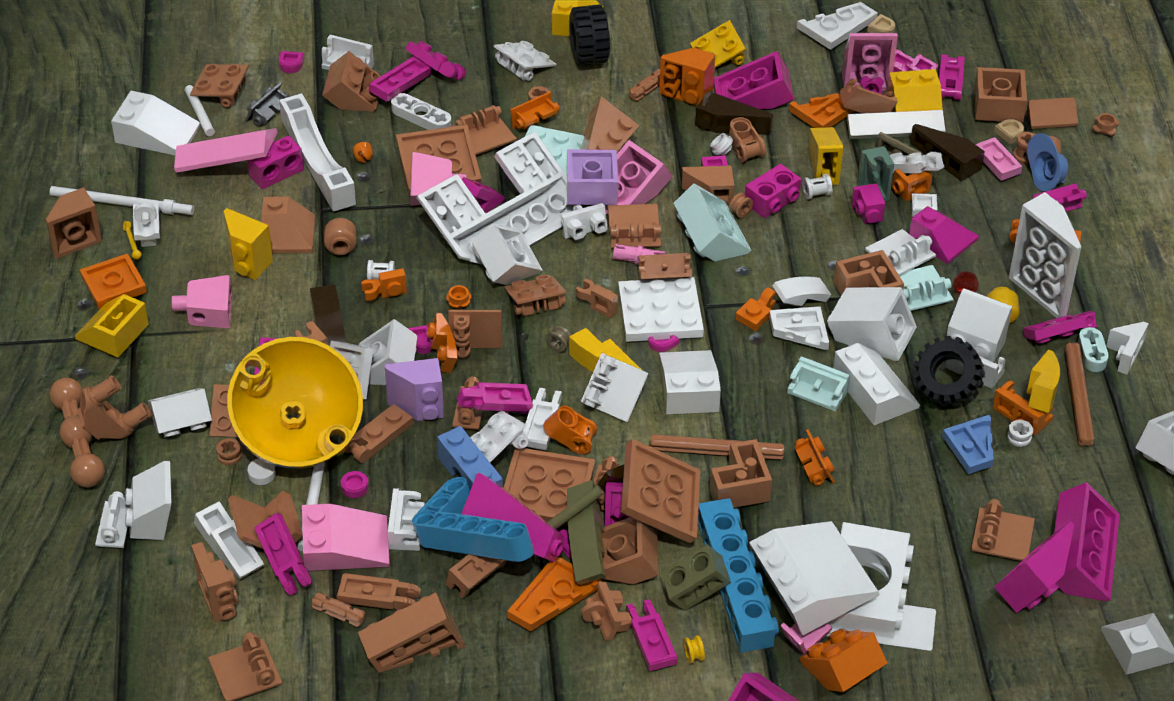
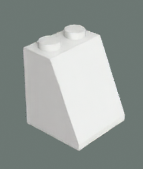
M902 287L846 288L827 320L828 327L835 341L849 346L859 343L878 352L881 357L893 361H899L917 328Z

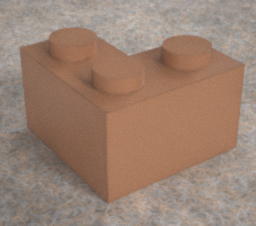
M883 250L836 261L834 285L841 296L846 288L902 287V290H904V282Z
M757 439L731 443L729 466L711 469L710 493L713 501L730 498L733 508L770 501L772 478Z

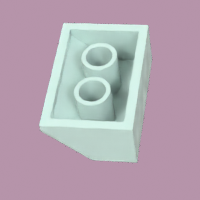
M693 183L674 202L678 211L677 217L686 226L685 232L695 244L694 249L701 257L704 258L706 256L713 261H719L745 255L752 251L724 200Z

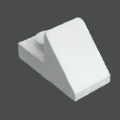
M1139 322L1110 330L1107 347L1118 351L1116 360L1120 361L1118 372L1128 375L1144 343L1149 323Z

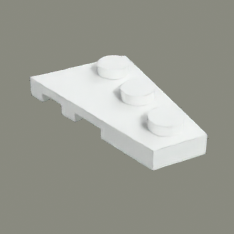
M859 2L836 9L834 14L825 16L822 13L816 15L814 20L797 21V29L831 50L848 39L849 33H857L877 18L878 13Z

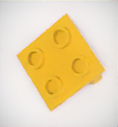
M730 20L690 43L692 48L714 53L715 68L730 59L737 65L744 62L745 56L743 51L746 48Z

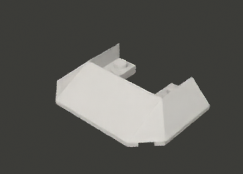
M535 131L496 152L494 158L520 195L485 214L458 174L416 197L458 258L484 265L475 254L476 249L472 240L493 223L520 229L529 246L563 228L561 214L573 211V204H567V176Z

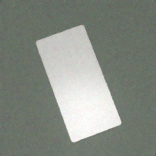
M898 605V611L903 612L901 629L895 628L893 639L876 636L879 644L931 651L933 647L936 610L910 605ZM832 628V630L826 636H829L832 632L838 629Z

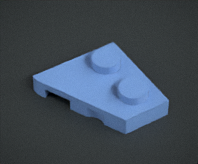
M990 415L943 429L942 437L968 474L992 467L994 456Z

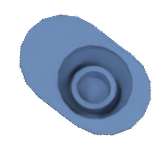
M1043 133L1034 135L1028 143V159L1034 184L1039 190L1046 192L1054 189L1057 184L1065 182L1068 173V162L1064 155L1057 152L1053 140L1048 135Z

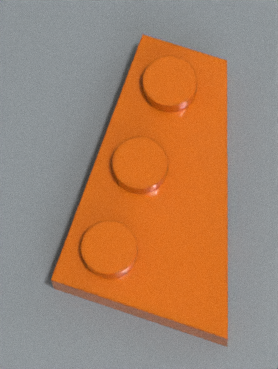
M558 556L555 562L549 561L509 608L507 618L532 631L596 592L598 589L597 584L602 582V580L597 579L579 585L575 581L573 564Z

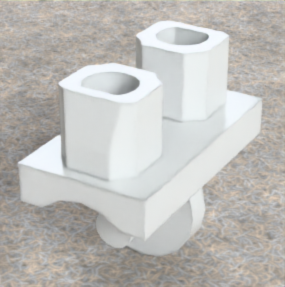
M147 202L133 204L134 240H140L142 247L155 246L156 239L160 238L158 202H153L152 204Z
M603 203L582 208L579 204L573 207V211L561 214L563 224L562 235L565 239L573 237L575 240L584 238L588 232L595 231L599 234L607 231L606 211Z

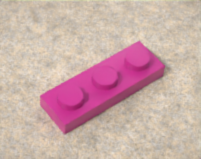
M413 56L369 84V92L375 94L380 99L389 101L429 76L432 67Z

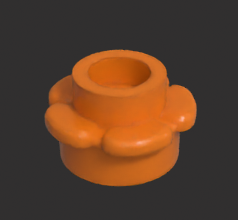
M462 285L451 287L446 296L449 305L457 309L468 306L472 298L469 290Z

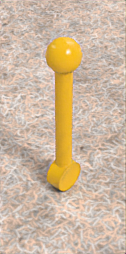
M124 221L123 230L127 232L133 250L132 258L138 260L142 254L137 250L131 232V222Z

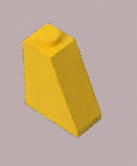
M810 128L808 148L814 178L828 174L832 185H839L843 144L835 128Z

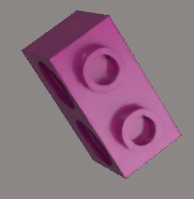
M289 135L273 142L266 157L247 160L249 176L261 189H265L304 170L302 148Z
M780 163L746 184L745 195L753 200L752 210L765 219L800 197L801 178Z

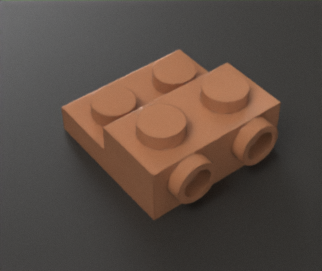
M203 542L191 545L197 582L213 622L233 618L236 616L234 604L239 603L235 588L232 587L236 585L232 570H226L222 559L215 561L212 552H206Z

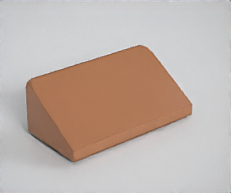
M1073 97L1028 101L1026 115L1031 129L1078 126L1076 102Z

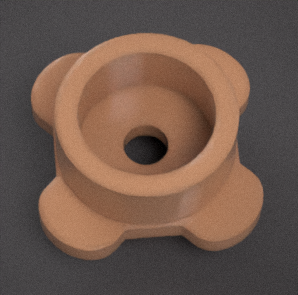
M1102 113L1095 118L1096 124L1093 125L1095 132L1110 136L1116 134L1115 128L1119 125V121L1114 115Z

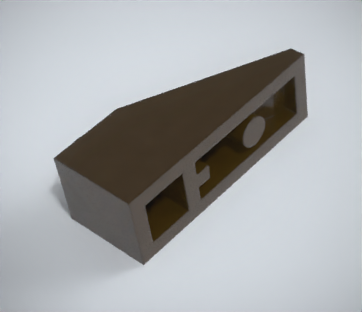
M708 91L696 107L695 126L714 133L729 134L731 121L742 117L751 122L758 134L770 135L772 132L773 114Z
M919 124L912 126L910 144L925 155L930 152L941 153L943 169L961 182L982 170L985 151L969 139Z

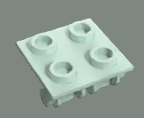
M933 265L909 270L899 275L904 282L903 292L910 311L953 301L948 291L951 288L950 279L940 277Z

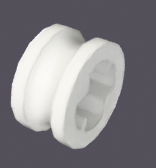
M1025 420L1011 422L1007 435L1009 442L1020 447L1028 445L1032 439L1033 427Z

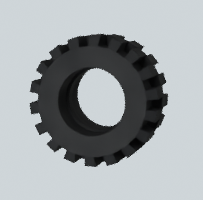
M600 4L573 7L569 16V30L575 61L579 66L607 63L610 56V33L604 8Z
M945 336V340L942 341L938 337L934 339L935 343L933 345H930L929 342L924 345L926 350L924 352L919 351L917 355L919 361H915L914 367L916 372H914V375L918 381V386L928 399L930 398L933 403L937 405L940 403L943 407L949 408V405H953L954 408L960 407V403L963 401L965 404L971 402L969 398L972 395L976 398L979 394L977 389L983 387L984 382L982 378H985V371L983 369V362L972 345L967 341L963 342L962 338L956 337L954 340L951 336ZM955 359L964 364L963 375L957 382L944 385L936 381V370L944 361Z

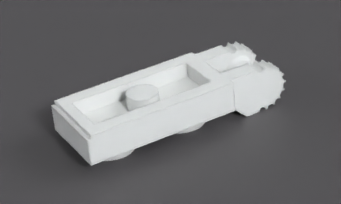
M539 388L525 423L527 426L523 429V432L528 437V445L526 447L547 450L551 438L544 431L543 424L560 407L562 400L561 391H555L551 403L545 402L546 389Z

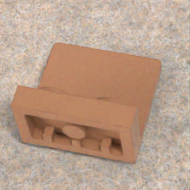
M282 491L265 508L235 495H231L228 498L237 536L244 543H250L263 549L254 528L276 513L282 514L295 543L303 536L291 494Z

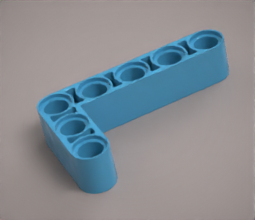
M455 477L445 482L412 518L421 546L426 548L517 562L524 561L534 554V547L525 524L461 514L470 493L467 480L463 477Z

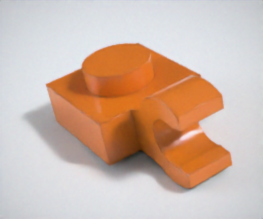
M403 268L378 273L379 279L361 282L362 291H364L365 300L367 301L376 299L379 294H381L382 298L407 293L406 274Z
M767 287L762 292L758 301L750 298L736 312L735 320L757 331L769 319V311L772 310L771 308L776 303V300L772 299L776 295V291Z

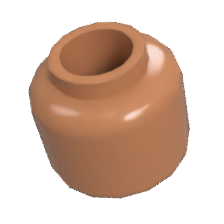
M336 218L329 221L324 229V244L327 250L335 255H346L354 250L357 243L355 225L345 218Z

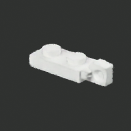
M919 152L910 155H902V153L890 155L894 163V170L900 169L903 173L939 171L944 167L942 154L937 152H930L927 155H922Z

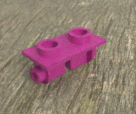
M1077 183L1045 192L1064 207L1065 212L1083 207L1082 202L1087 198L1085 190H1080ZM1044 192L1032 195L1033 199L1043 194Z

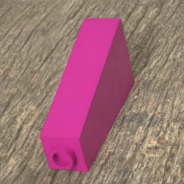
M477 473L461 514L525 524L534 547L533 555L555 562L556 557L563 550V539L565 536L493 479Z

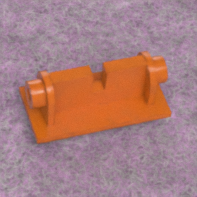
M549 91L510 109L512 129H526L528 126L539 122V117L544 120L550 116L557 115L560 107L557 102H552L551 92Z
M807 429L806 432L809 437L798 439L795 442V451L802 464L812 460V462L803 466L809 481L814 483V485H821L829 477L834 484L835 481L831 472L835 471L829 457L823 458L821 454L826 450L818 436L813 438L809 429Z

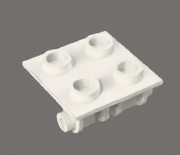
M521 41L520 43L505 42V44L494 45L499 50L495 55L497 62L524 81H529L533 78L534 74L532 71L534 68L557 65L549 59L547 54L537 51L527 41Z
M903 229L865 248L868 253L883 250L899 275L936 257V254L930 250L932 239L929 236L921 235L918 239H915Z
M601 353L581 402L628 422L649 373Z
M500 411L494 414L488 420V423L470 438L487 460L491 462L508 444L513 445L517 449H523L528 445V437L523 432L527 425L504 411Z

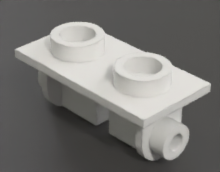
M113 492L109 496L108 501H105L95 546L124 548L128 527L125 526L126 510H129V505H125L123 493Z

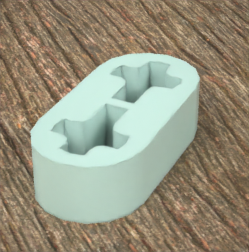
M1088 327L1082 329L1079 333L1078 344L1080 345L1083 365L1089 371L1101 372L1106 368L1108 362V351L1103 335L1095 328Z

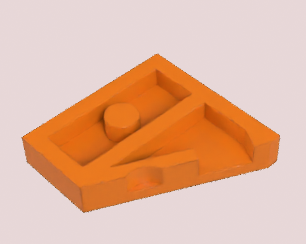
M838 93L825 97L810 98L807 104L798 105L796 101L789 103V111L814 128L832 127L846 118L848 114L854 112V110L843 106L841 95Z

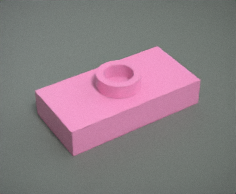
M995 137L975 144L985 151L983 162L1001 181L1021 174L1022 165Z

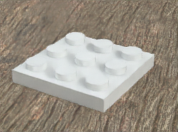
M694 277L618 281L626 342L646 341L649 337H654L655 340L670 339V335H675L679 339L703 337L704 329Z

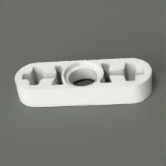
M400 93L391 99L392 112L427 130L452 127L451 115L446 111L405 93ZM417 112L427 113L425 115H416Z

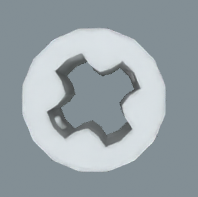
M823 174L819 178L809 179L805 177L802 179V189L806 199H812V196L821 194L832 195V181L828 174Z
M368 260L367 280L379 279L378 273L395 270V262L374 263L373 260Z

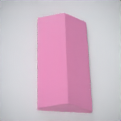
M267 129L176 146L174 170L177 173L266 157L278 133L277 129Z

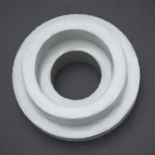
M725 133L717 136L710 144L713 154L725 155L732 148V137L727 136Z

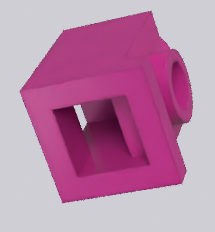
M869 184L853 187L851 206L855 208L857 215H861L863 223L883 222L885 201L878 185Z

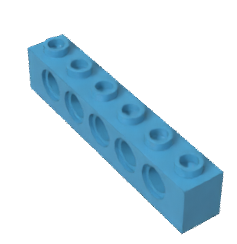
M730 498L699 503L698 527L704 545L708 544L723 556L731 580L730 584L720 589V593L740 653L774 647L775 635L779 633L778 623L775 617L771 618L770 600L768 595H763L762 577L754 569L755 557L753 551H748V538L745 529L741 530L738 509L733 508Z

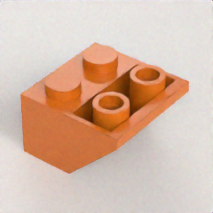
M690 48L662 55L660 60L659 94L698 105L708 91H713L715 54Z
M844 628L832 632L829 635L830 639L824 643L820 642L810 646L807 649L808 653L799 658L801 664L827 690L839 692L846 691L888 663L874 632H864L860 629L847 631Z

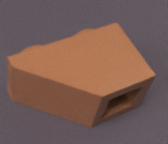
M731 165L682 167V189L686 191L695 183L724 200L726 204H730L734 197V179Z

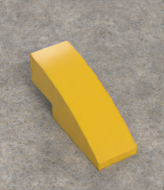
M587 328L569 336V355L591 372H594L601 353L642 370L611 339L601 343Z
M1047 350L1032 368L1027 393L1031 394L1028 407L1049 413L1053 407L1060 378L1059 362L1051 350Z

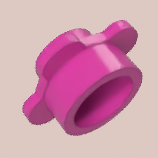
M864 76L861 78L862 88L882 94L881 86L884 84V81L881 77L871 79L868 76Z

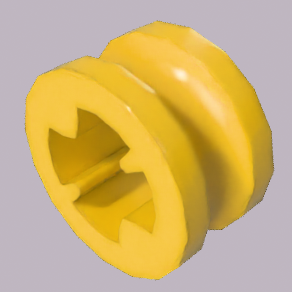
M695 635L692 640L688 637L684 638L683 647L688 663H694L695 659L704 661L705 652L700 636Z

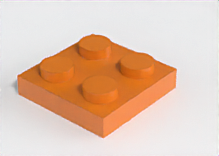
M128 253L80 269L81 278L98 309H101L105 303L122 294L133 298L147 293L146 285Z

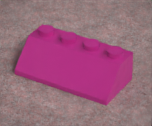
M1087 482L1059 493L1054 533L1070 521L1074 524V530L1065 573L1056 584L1068 595L1109 601L1112 594L1120 514Z

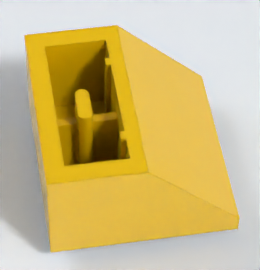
M122 294L105 303L75 335V339L115 357H119L149 325L146 305L142 301Z

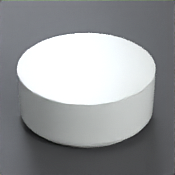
M255 459L248 465L249 480L256 485H266L272 482L276 476L275 466L261 459Z

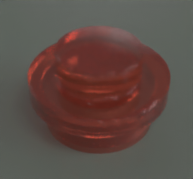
M963 271L954 278L953 287L959 293H961L963 288L976 292L979 282L975 274Z

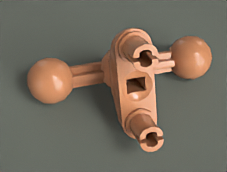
M110 375L94 387L86 386L85 388H82L78 381L64 377L56 380L50 388V401L54 407L63 411L65 418L60 426V438L66 446L73 448L75 459L71 462L70 476L75 484L81 487L90 488L98 485L105 473V466L101 459L91 454L89 443L92 441L93 436L98 440L100 438H126L133 433L136 426L153 416L152 411L144 402H141L140 405L124 414L120 413L106 401L108 397L122 389L119 381L113 375Z

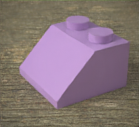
M567 149V204L597 205L603 203L604 205H617L619 183L617 151Z
M438 358L384 364L388 405H397L417 421L444 418L442 378Z

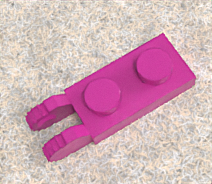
M419 41V43L408 42L406 50L436 71L456 80L464 79L466 71L460 64H453L447 61V56L439 52H432V46L423 41Z
M276 513L255 526L254 529L275 575L279 577L285 591L290 596L298 591L293 577L289 574L292 570L304 587L311 584L309 572L303 565L304 562L282 514Z
M651 600L643 601V611L646 614L643 617L638 616L633 603L626 605V612H629L632 618V631L649 671L676 665L677 655L659 613H656Z

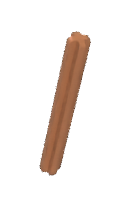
M1069 342L1066 344L1065 354L1078 441L1081 446L1093 445L1094 433L1080 345Z
M653 434L650 439V447L658 451L729 456L730 444L742 441ZM758 442L764 459H783V444Z

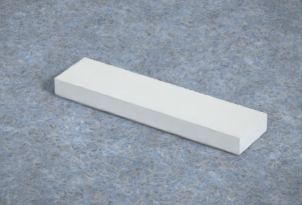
M943 110L848 114L847 116L849 139L878 138L880 132L890 137H911L914 124L945 132Z

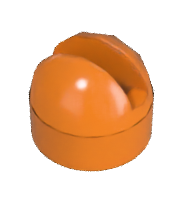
M360 142L352 148L353 155L358 162L366 163V160L370 161L372 159L373 150L370 143Z

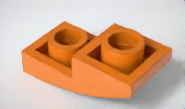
M436 313L433 322L428 323L427 338H431V349L438 350L437 358L438 361H441V372L451 373L457 361L456 343L448 322L442 313Z

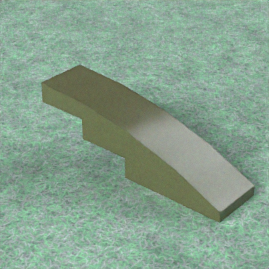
M590 480L567 488V507L594 488L595 481ZM597 499L568 520L575 581L579 585L606 577L602 558L605 550L601 535L604 532Z

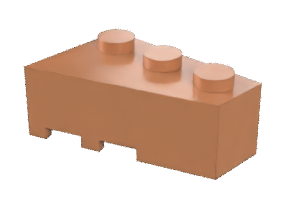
M601 96L589 113V121L584 131L585 136L580 150H616L618 153L632 137L639 125Z
M436 592L421 598L418 602L404 609L397 610L385 619L372 623L367 628L358 632L367 657L378 673L413 663V657L430 653L431 657L440 655V649L456 645L457 649L466 647L454 618Z

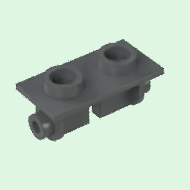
M281 82L274 88L271 86L267 88L259 101L255 99L247 107L249 112L245 119L246 122L252 118L255 125H265L275 116L274 111L277 113L280 111L279 100L290 97L288 93L280 91Z

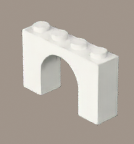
M843 522L841 536L860 565L880 572L888 584L878 590L879 596L831 620L828 624L834 629L844 628L847 631L860 629L864 632H874L875 636L893 639L895 628L901 629L903 612L898 611V605L904 606L907 589H902L901 587L902 583L908 584L910 567H905V562L912 561L914 546L908 545L910 533Z

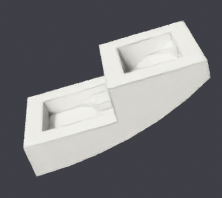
M817 277L788 278L777 281L772 285L783 303L803 306L807 299L827 302L831 296L825 284Z

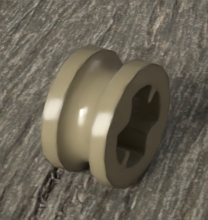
M555 326L552 332H549L546 336L547 343L555 351L563 352L569 346V336H571V333L562 326Z

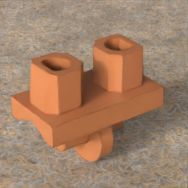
M598 582L597 592L591 598L586 599V605L582 608L581 614L585 621L594 622L595 625H599L605 641L613 640L617 632L628 631L632 618L629 612H618L623 604L620 590H609L606 582Z

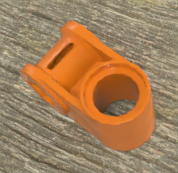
M559 407L543 424L544 431L550 438L567 446L573 452L587 454L591 451V440L597 433V425L592 420L575 412L571 407Z

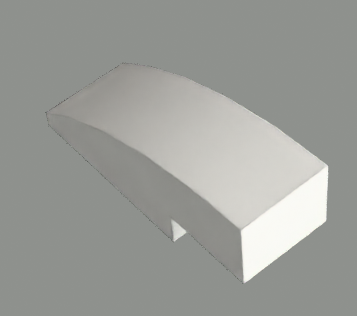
M220 502L195 514V526L220 560L222 559L223 563L232 570L236 577L241 579L264 566L263 561L252 544L244 543L239 539L234 520H231Z

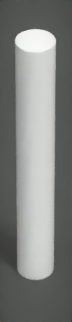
M188 85L184 89L205 134L212 136L215 130L198 96H190L193 86Z

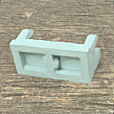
M801 356L791 373L790 379L793 380L788 387L787 393L836 412L848 392L850 375Z

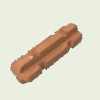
M660 69L655 70L651 73L652 75L647 76L629 89V98L638 101L660 85Z
M320 592L316 593L311 603L314 609L321 612L326 610V614L345 622L349 620V624L360 627L365 620V612L358 608L351 609V605L332 597L328 599L327 595Z

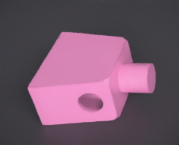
M413 152L410 205H421L416 198L419 194L456 175L452 174V161L450 159ZM458 174L461 179L463 177L466 178V174Z
M230 275L192 280L188 282L187 295L172 296V310L187 311L188 323L190 325L230 328L232 303Z

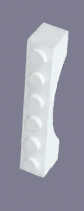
M303 94L280 99L281 121L289 136L302 148V158L332 211L356 205L354 182L346 168L338 165L329 153L319 133L311 108Z

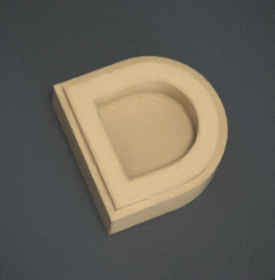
M880 14L868 25L867 32L894 33L895 22Z
M1014 119L1004 120L995 125L994 132L1010 145L1016 142L1018 134L1024 131L1023 124Z

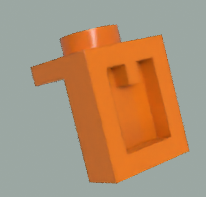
M900 169L894 170L892 188L896 194H899L907 202L911 200L912 193L926 194L930 192L932 173L930 171H923L906 176Z

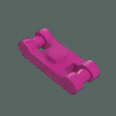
M941 54L939 81L942 99L944 97H953V100L961 101L964 56L952 58L946 54Z

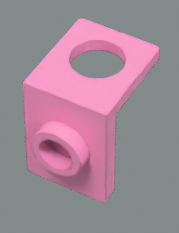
M785 623L780 625L784 636L803 655L808 652L807 649L810 646L818 643L832 630L831 626L826 623L802 635L796 624L791 628Z

